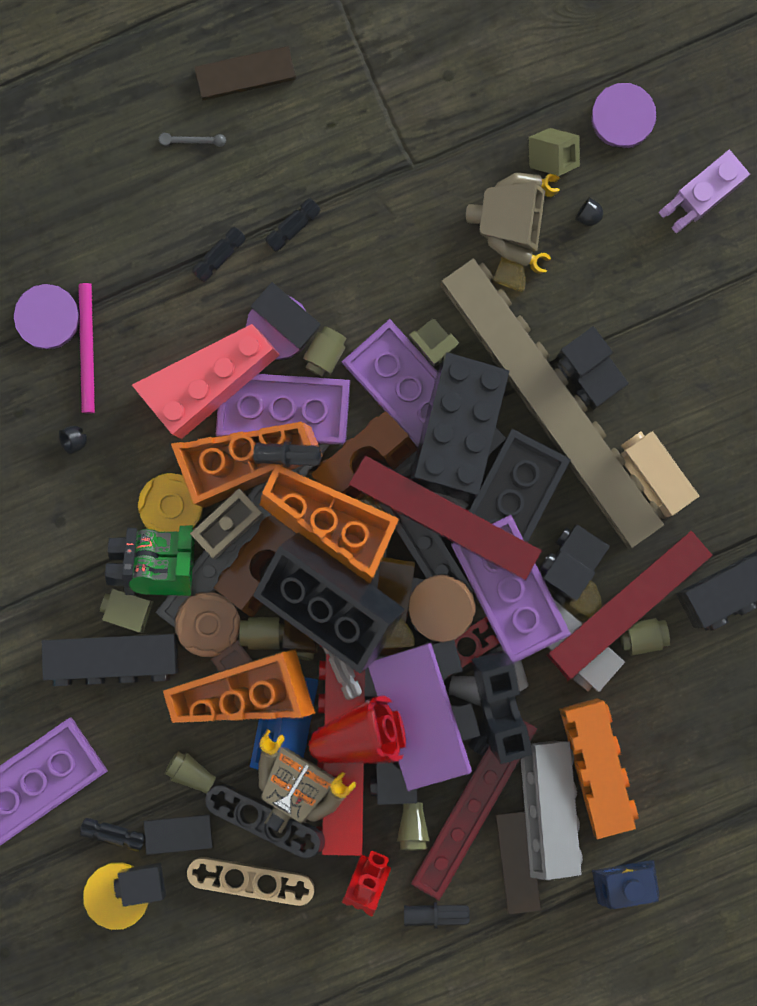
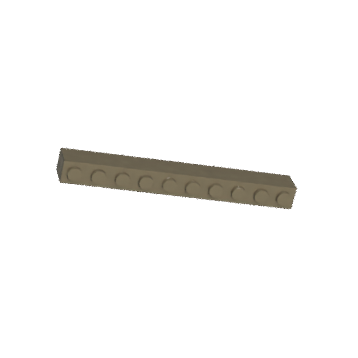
M473 258L441 281V288L499 368L510 370L507 380L558 452L571 459L568 466L628 549L633 548L664 526L661 518L664 517L662 511L654 501L648 503L641 493L645 490L642 483L634 474L628 475L623 468L626 462L616 448L610 450L603 440L607 436L602 427L596 421L590 422L585 415L588 409L577 394L575 396L570 394L565 387L569 383L564 374L558 368L553 370L547 361L550 356L540 342L536 344L528 335L531 330L521 315L515 317L509 306L512 303L502 289L497 291L490 282L493 276L484 263L478 265Z

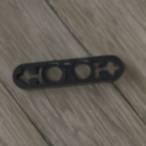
M226 784L214 786L206 795V806L210 812L299 857L310 858L318 855L324 849L325 838L323 833L318 828L306 822L300 823L292 817L287 823L285 836L277 837L273 833L272 828L264 823L273 806L233 786ZM225 792V799L227 801L239 803L236 808L231 805L219 807L220 800L216 798L217 795L224 794ZM248 804L255 806L258 810V819L254 823L247 822L243 815L244 808ZM294 834L300 837L312 835L311 842L315 844V847L306 850V843L298 838L293 839L291 843L289 841Z

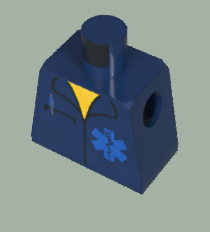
M654 860L592 870L597 903L609 909H618L659 901L660 892Z

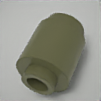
M324 326L321 332L316 333L303 357V360L307 363L305 369L319 377H322L324 373L331 375L346 348L344 346L346 337Z
M249 617L248 620H240V646H248L249 650H280L284 636V623H281L280 617Z
M657 618L637 621L620 636L623 651L628 650L629 654L633 656L661 651L663 647L670 646V635L666 621H658Z

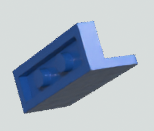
M304 677L314 707L318 680ZM312 715L303 718L259 719L250 767L259 770L258 764L262 751L260 740L267 730H270L269 738L273 742H277L280 735L284 736V742L278 751H280L281 747H287L304 758Z

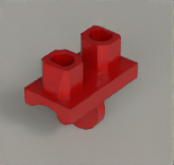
M371 851L368 857L360 856L343 898V904L353 905L354 908L362 909L367 915L373 916L391 867L387 866L388 857L375 851Z

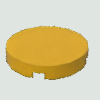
M174 473L162 474L147 482L140 492L138 510L142 522L147 529L158 532L179 531L180 526L193 525V529H195L202 518L204 508L193 503L183 475Z
M124 862L109 863L97 869L88 879L84 889V906L89 917L99 926L110 930L125 929L134 925L145 914L149 903L123 907L122 899H117L115 896L114 879L118 878V872L134 866Z

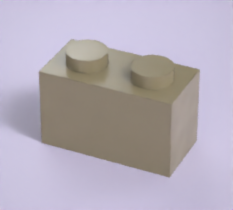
M238 489L190 534L213 559H217L261 519L264 514Z

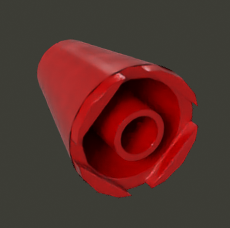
M384 695L373 697L314 731L309 741V751L312 757L322 764L397 762L404 756L399 755L400 749L406 748L405 728L398 710L392 712L388 705V703H392L390 698Z

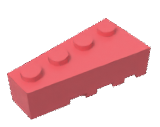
M251 324L132 384V386L170 433L182 439L279 357L280 354L260 330Z

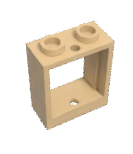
M640 431L621 445L624 449L621 455L626 462L624 466L631 475L634 474L642 483L645 489L643 493L650 502L654 501L664 515L662 519L673 516L700 497L653 431L646 436Z

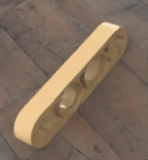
M209 857L195 859L187 870L189 882L199 889L296 906L307 904L312 899L315 891L312 879L301 873ZM201 864H205L207 871L216 873L218 871L217 866H222L220 885L214 884L216 877L206 876L204 881H199L198 874L193 873V870L198 869ZM237 869L243 873L244 882L241 886L231 887L227 884L225 876L229 870ZM271 875L275 878L277 887L273 892L264 893L259 889L258 880L261 876ZM282 877L288 878L286 883L288 886H296L298 881H303L304 888L309 889V893H303L302 898H296L295 891L285 889V897L279 896L278 894L282 887Z

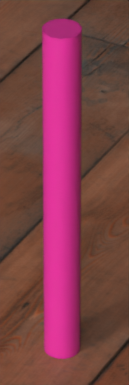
M81 283L79 284L82 413L90 414L95 413L92 284Z

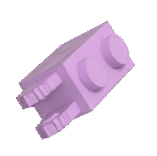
M728 150L679 190L674 199L662 208L659 214L663 218L669 216L681 205L688 214L674 223L672 229L675 233H678L693 220L694 222L698 221L742 185L750 173L735 155Z

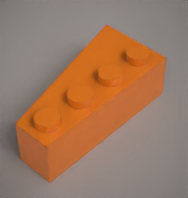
M302 421L261 428L255 431L237 432L226 436L198 439L197 441L171 444L193 503L205 508L229 498L238 489L243 492L269 480L276 464H256L254 462L253 451L256 443L283 444L285 441H290L292 445H319L312 427ZM291 465L286 469L294 470L303 465Z
M277 464L262 492L260 501L262 508L295 533L303 535L368 583H371L399 520V518Z
M296 649L163 690L172 723L289 717L303 718L315 714Z
M596 698L559 708L566 736L574 754V765L593 835L597 839L636 829L634 820L639 819L634 800L629 801L626 788L630 787L625 768L620 766L618 755H621V750L617 737L612 734L610 726L612 717L608 705L605 704V701Z

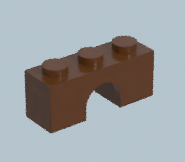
M385 411L379 417L373 418L358 435L347 440L342 448L332 457L321 462L311 475L316 482L359 500L365 494L350 487L349 483L364 456L373 460L383 461L394 470L416 452L417 447L409 435Z
M272 514L265 517L259 525L258 532L240 548L238 557L230 567L221 572L218 582L213 588L250 617H254L263 606L262 602L253 597L261 581L262 568L269 560L273 559L279 546L296 533Z

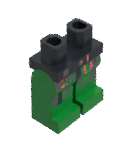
M193 525L180 526L179 531L158 532L152 529H143L137 532V528H127L126 537L109 538V560H124V562L106 564V584L124 586L125 595H135V592L148 595L191 596L195 541L190 533L193 531Z

